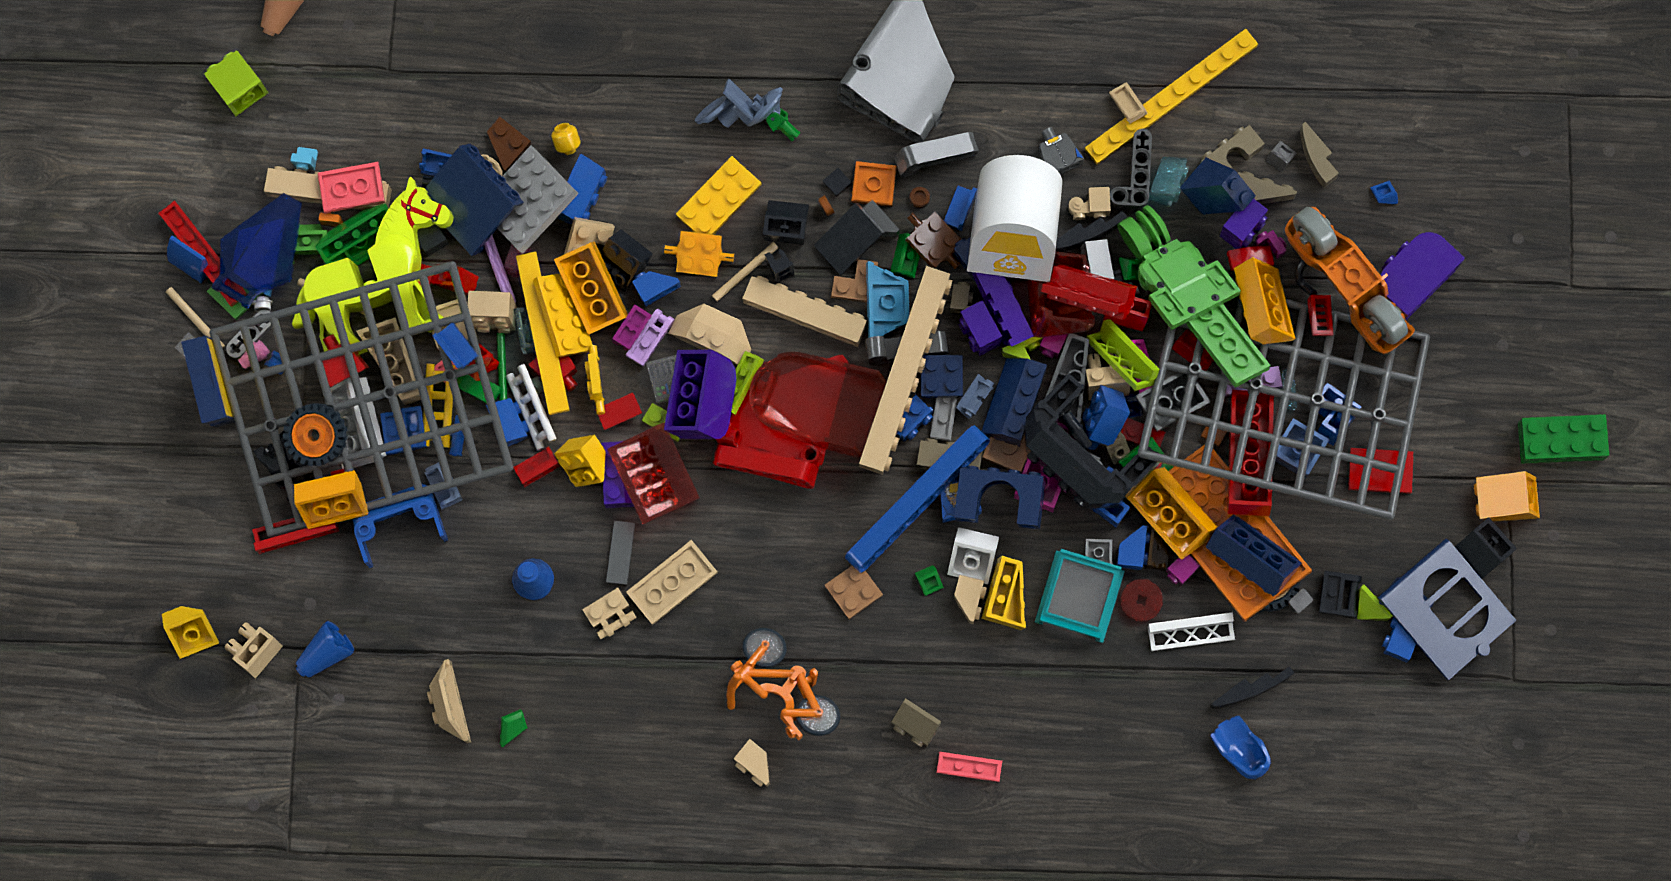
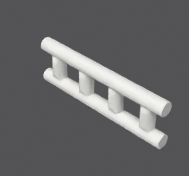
M523 364L517 367L520 373L517 377L510 373L506 375V379L521 409L523 419L528 425L537 451L545 448L543 440L548 438L549 442H553L557 438L527 368ZM522 382H524L528 392L524 396L518 386ZM532 401L536 410L533 414H530L527 403ZM538 419L544 429L540 433H538L534 423Z

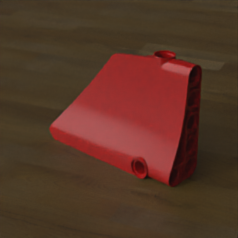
M837 355L796 369L749 389L736 415L732 414L726 434L722 438L716 439L718 445L713 464L722 468L813 489L819 467L824 461L849 365L848 360L843 355ZM812 453H816L815 458L809 460V456Z

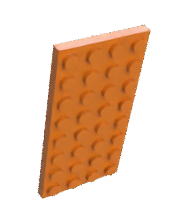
M1205 445L1184 460L1201 464ZM1213 449L1209 466L1228 471V466ZM1176 466L1168 471L1217 527L1233 515L1227 514L1228 479ZM1237 515L1302 562L1284 588L1274 597L1264 592L1254 582L1249 581L1238 570L1231 568L1220 557L1213 555L1206 548L1209 540L1191 553V556L1244 622L1312 572V569L1268 516Z

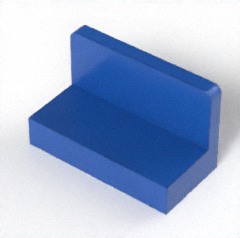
M957 186L944 219L949 227L963 231L976 198L977 188L973 187L972 190Z
M454 323L448 325L440 333L432 335L458 369L465 368L479 356Z

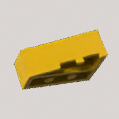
M1005 556L997 559L981 619L1018 630L1026 628L1022 561Z

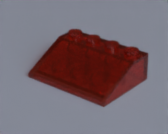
M664 422L607 449L642 524L700 499L669 432L664 431Z

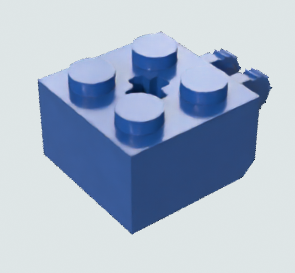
M1100 385L1098 391L1093 393L1089 408L1085 409L1082 416L1086 427L1085 433L1092 442V445L1088 448L1089 450L1097 449L1100 443L1108 446L1114 444L1130 414L1123 392Z

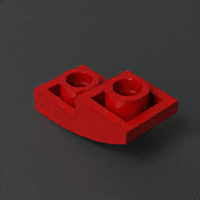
M1271 246L1245 247L1227 252L1231 271H1234L1235 267L1252 257L1271 266L1274 265Z

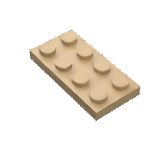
M690 540L626 593L650 623L654 625L718 572L695 543Z

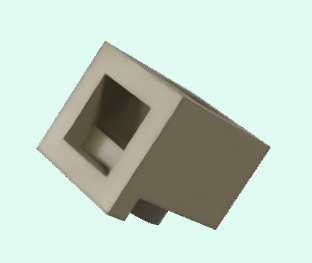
M958 282V284H953L950 313L960 314L961 311L970 307L968 305H972L973 293L969 292V283Z
M1121 432L1118 434L1114 444L1109 446L1102 444L1108 459L1113 464H1119L1118 461L1131 452L1126 438Z

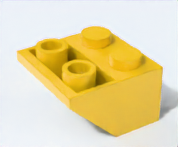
M596 435L568 439L554 453L559 464L564 468L575 487L602 483L604 481L606 451Z

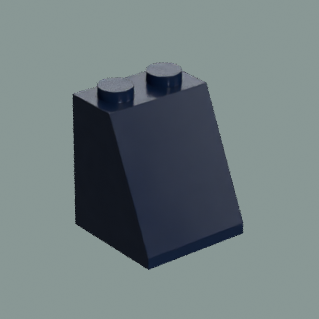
M1207 157L1180 187L1181 191L1203 215L1243 211L1256 196L1234 169Z

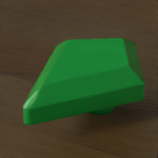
M521 709L501 717V747L506 746L527 729Z

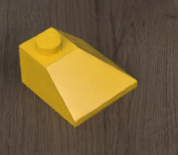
M180 606L162 613L164 629L180 659L219 644V640L203 610Z

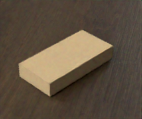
M1127 82L1109 92L1110 97L1129 124L1147 114L1146 109Z

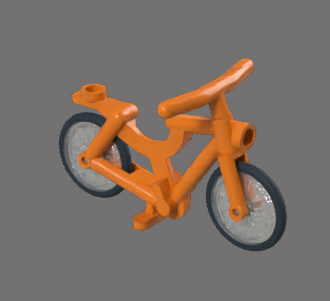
M759 628L748 633L742 645L744 656L748 661L743 665L739 660L730 667L735 674L728 683V709L732 710L735 708V691L744 682L763 699L767 698L768 693H774L784 700L785 708L782 709L780 718L786 724L785 730L791 739L796 737L799 741L803 736L793 721H797L798 725L811 735L823 736L833 732L840 722L839 708L831 699L821 695H814L810 686L816 685L818 671L813 668L810 670L809 676L806 677V670L801 666H794L790 670L754 669L756 666L770 668L778 665L784 659L787 647L783 637L772 629ZM751 677L788 679L781 687L769 683L759 685ZM797 685L804 699L799 703L797 709H794V700L790 693Z

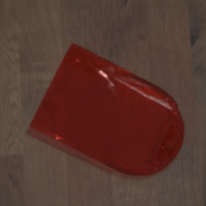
M785 352L778 354L777 357L769 362L766 361L757 370L750 385L749 398L756 417L766 427L817 447L861 458L887 381L878 370L802 352Z

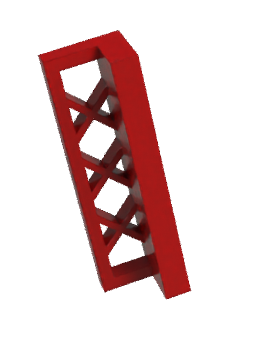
M291 518L273 523V527L277 528L295 523V519ZM338 523L311 529L304 528L260 541L258 533L265 532V526L252 529L255 539V551L262 554L339 532Z

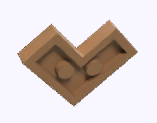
M858 259L855 279L834 276L831 298L867 303V260ZM871 261L874 265L878 266V262Z

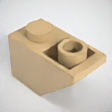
M959 575L954 599L968 622L974 624L975 619L979 620L982 608L978 607L980 599L984 600L987 587H983L984 581Z
M749 739L735 756L734 760L737 762L735 766L744 774L746 771L752 774L753 777L751 779L760 787L763 784L768 787L770 780L767 753Z

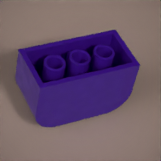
M1422 233L1416 236L1410 243L1406 241L1398 249L1399 251L1395 254L1396 257L1393 255L1389 257L1381 268L1383 270L1380 274L1381 276L1386 273L1388 274L1384 279L1388 286L1387 298L1396 304L1401 313L1404 314L1405 320L1460 267L1465 259L1450 243L1436 233Z
M677 350L664 431L681 439H720L726 434L730 423L736 387V370L730 359L713 350Z

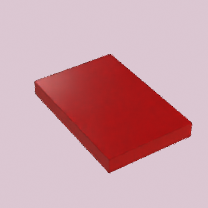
M1350 448V454L1366 456L1367 449ZM1376 449L1374 460L1396 465L1399 451ZM1408 451L1400 493L1411 494L1413 452ZM1349 462L1348 490L1359 491L1363 465ZM1372 468L1367 491L1391 493L1395 473Z

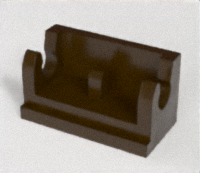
M1152 526L1150 529L1146 568L1167 571L1170 546Z

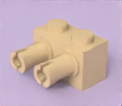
M1092 354L1087 356L1089 369H1086V387L1089 400L1092 399L1093 393L1098 391L1100 385L1123 392L1124 396L1130 395V385L1110 365L1109 367L1101 368L1099 354H1094L1095 359H1093Z
M244 623L242 626L246 630L240 627L239 634L243 635L248 641L242 646L235 639H230L228 642L233 646L227 643L225 650L233 654L234 657L232 659L256 679L283 646L261 627L255 630L249 623Z

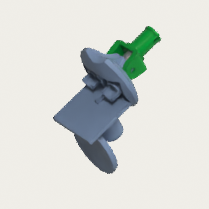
M729 78L723 91L725 96L710 103L695 118L697 124L709 123L718 117L719 121L727 128L738 118L748 127L766 119L773 132L780 130L791 142L795 140L794 137L797 138L800 134V131L788 121V113L780 108L783 90L781 87L768 91L763 97L756 94L752 101Z

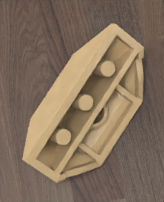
M706 304L677 315L668 333L699 349L713 350L730 359L736 366L739 364L745 351L751 352L741 320Z
M447 659L442 663L429 685L430 691L427 692L429 702L434 704L435 712H432L435 725L439 724V727L466 743H470L471 739L452 662Z

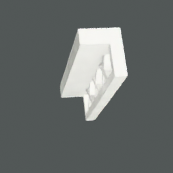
M1233 612L1151 623L1148 625L1151 651L1235 640ZM1228 624L1229 636L1221 637L1214 632L1219 625ZM1198 628H1205L1210 632L1206 639L1200 640L1194 635ZM1183 630L1189 635L1185 642H1178L1173 638L1177 631ZM1162 633L1169 638L1164 645L1155 646L1154 634Z

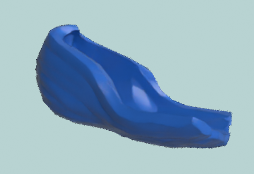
M1240 716L1223 721L1218 725L1214 733L1210 735L1221 755L1245 778L1257 779L1268 771L1271 759L1264 742L1252 733Z

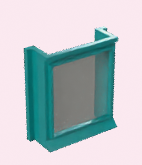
M1064 549L1056 551L1035 623L1042 625L1043 622L1096 638L1095 641L1103 643L1124 575V571L1121 570L1122 567Z

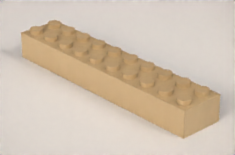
M928 266L925 268L859 462V467L881 475H883L884 470L889 471L892 458L889 457L891 451H896L899 438L896 437L897 432H902L906 421L903 415L904 412H909L912 398H909L911 392H916L919 379L916 378L917 373H922L926 361L923 356L924 353H929L933 340L930 339L931 333H936L939 320L936 319L937 314L942 315L946 302L943 299L944 294L948 295L953 280H950L949 273Z

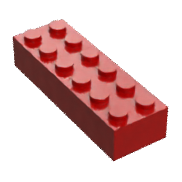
M1232 390L1230 424L1242 426L1249 397L1247 390ZM1259 393L1250 429L1273 434L1274 396ZM1229 432L1228 471L1232 472L1240 435ZM1248 437L1240 474L1263 479L1271 442ZM1228 480L1227 514L1270 516L1272 490Z

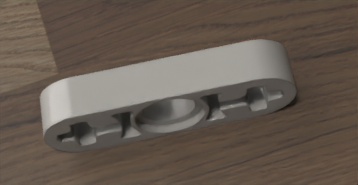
M261 310L254 317L270 313V311ZM270 321L268 324L262 323L259 326L263 329L261 332L256 326L248 327L249 330L253 329L256 331V337L252 342L261 340L272 328ZM241 330L226 346L228 355L235 360L240 359L246 352L245 345L239 340L240 338L243 339ZM232 347H239L240 353H233Z

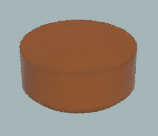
M826 196L820 197L818 201L826 215L834 214L835 212Z

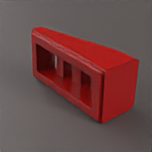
M1310 295L1307 302L1312 336H1333L1331 295ZM1316 305H1323L1324 308H1316ZM1316 312H1325V315H1316ZM1317 319H1326V322H1317ZM1317 326H1327V330H1317Z

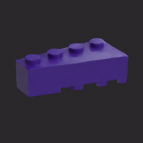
M971 272L986 308L1002 335V344L1012 347L1033 337L1034 335L1021 311L1020 304L1013 294V288L1005 276Z

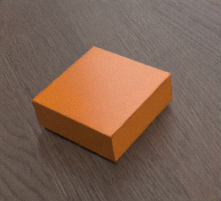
M319 213L321 225L336 227L343 223L339 214Z

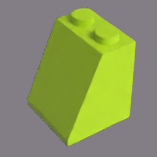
M237 50L226 54L221 62L211 65L207 72L204 73L235 117L268 94L261 80Z

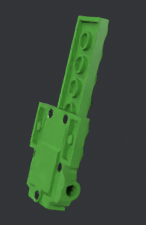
M1178 239L1161 245L1159 248L1143 256L1137 273L1141 287L1152 292L1148 300L1171 330L1184 323L1187 324L1235 388L1270 369L1271 365L1223 305V303L1239 296L1241 290L1218 260L1207 265L1200 251L1190 241L1179 242Z

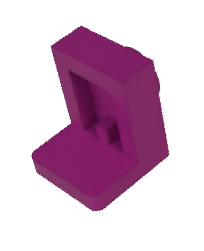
M1273 230L1269 233L1264 231L1256 237L1257 240L1254 246H1262L1267 243L1268 246H1271V251L1277 260L1285 255L1287 251L1285 249L1287 247L1286 243L1281 237L1278 238Z

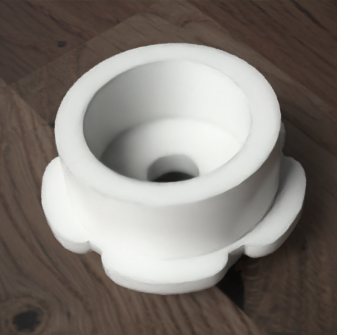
M259 296L252 304L257 312L261 310L271 311L273 302L267 296Z

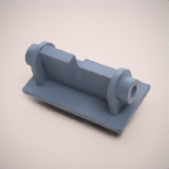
M978 374L956 406V409L968 419L972 418L973 415L975 416L983 403L981 400L985 399L989 392L993 390L992 386L994 383L988 379L985 380Z

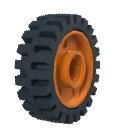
M313 403L304 405L295 410L286 420L287 424L284 425L283 429L285 430L283 434V439L286 440L284 443L285 447H288L289 454H292L296 461L299 460L304 465L320 466L335 460L343 452L342 450L347 444L345 442L348 439V435H346L348 430L347 426L344 425V418L341 419V414L326 404ZM313 429L319 433L318 440L312 437Z

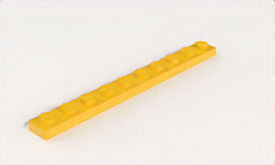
M1244 29L1144 103L1143 106L1147 111L1145 116L1131 124L1124 118L1087 145L1084 150L1095 164L1098 165L1131 141L1137 130L1147 129L1258 47V43L1247 29Z

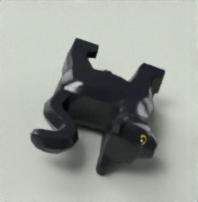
M285 430L282 431L279 436L289 470L295 466L299 468L308 465L300 463L299 460L296 461L293 458L294 456L289 454V449L284 444L286 440L283 439ZM272 443L266 449L260 446L253 451L271 475L281 473ZM308 473L301 476H303L306 481H310L309 476L312 473ZM284 481L275 483L280 489H286Z

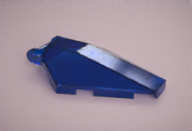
M283 193L220 239V275L212 284V289L217 292H223L240 302L242 307L248 309L257 295L292 281L293 260L297 248L302 203ZM226 279H229L249 291L247 296H244L225 285L224 282Z

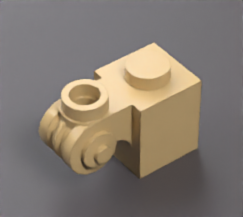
M1109 187L1089 188L1088 201L1085 203L1079 197L1072 198L1069 202L1068 210L1073 215V219L1084 220L1085 216L1094 217V219H1099L1100 217L1105 219L1106 216H1110Z

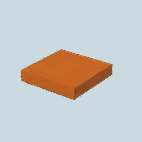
M856 161L851 203L868 204L873 200L877 205L892 207L897 166Z

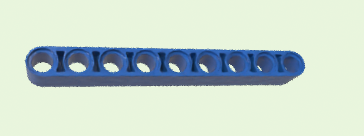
M975 425L967 429L847 552L845 559L859 573L868 569L960 475V468H966L988 446L990 439Z

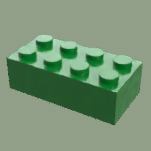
M1606 414L1522 418L1518 422L1521 464L1605 460L1609 456Z

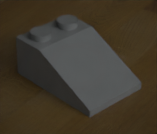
M1177 373L1163 381L1158 406L1181 410L1188 380L1186 374ZM1198 381L1195 383L1189 413L1194 415L1205 410L1210 403ZM1154 386L1135 396L1146 415ZM1156 414L1153 427L1158 432L1177 424L1178 419Z

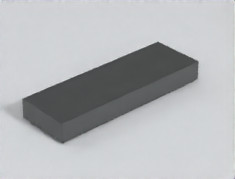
M614 521L606 583L628 584L635 523Z

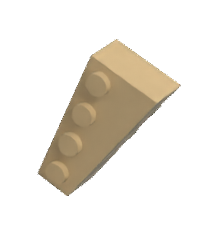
M396 318L376 324L379 336L401 330ZM368 327L356 331L362 341L371 339ZM404 338L382 344L393 385L398 386L416 381ZM374 347L368 348L369 352L379 365ZM418 389L398 394L404 405L421 400Z

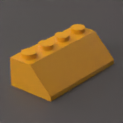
M595 241L554 259L588 335L627 317L628 313Z
M1254 257L1235 267V281L1241 290L1239 298L1243 305V315L1247 321L1249 337L1261 344L1295 340L1279 270Z
M1165 467L1153 469L1127 497L1181 560L1206 543L1217 528Z

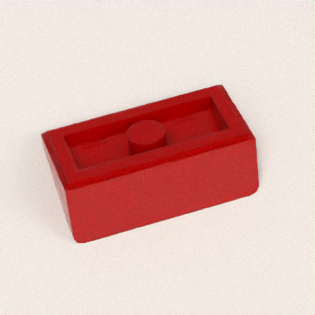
M1186 329L1177 339L1172 349L1192 363L1197 337L1190 330ZM1204 348L1200 366L1201 370L1207 371L1214 360Z

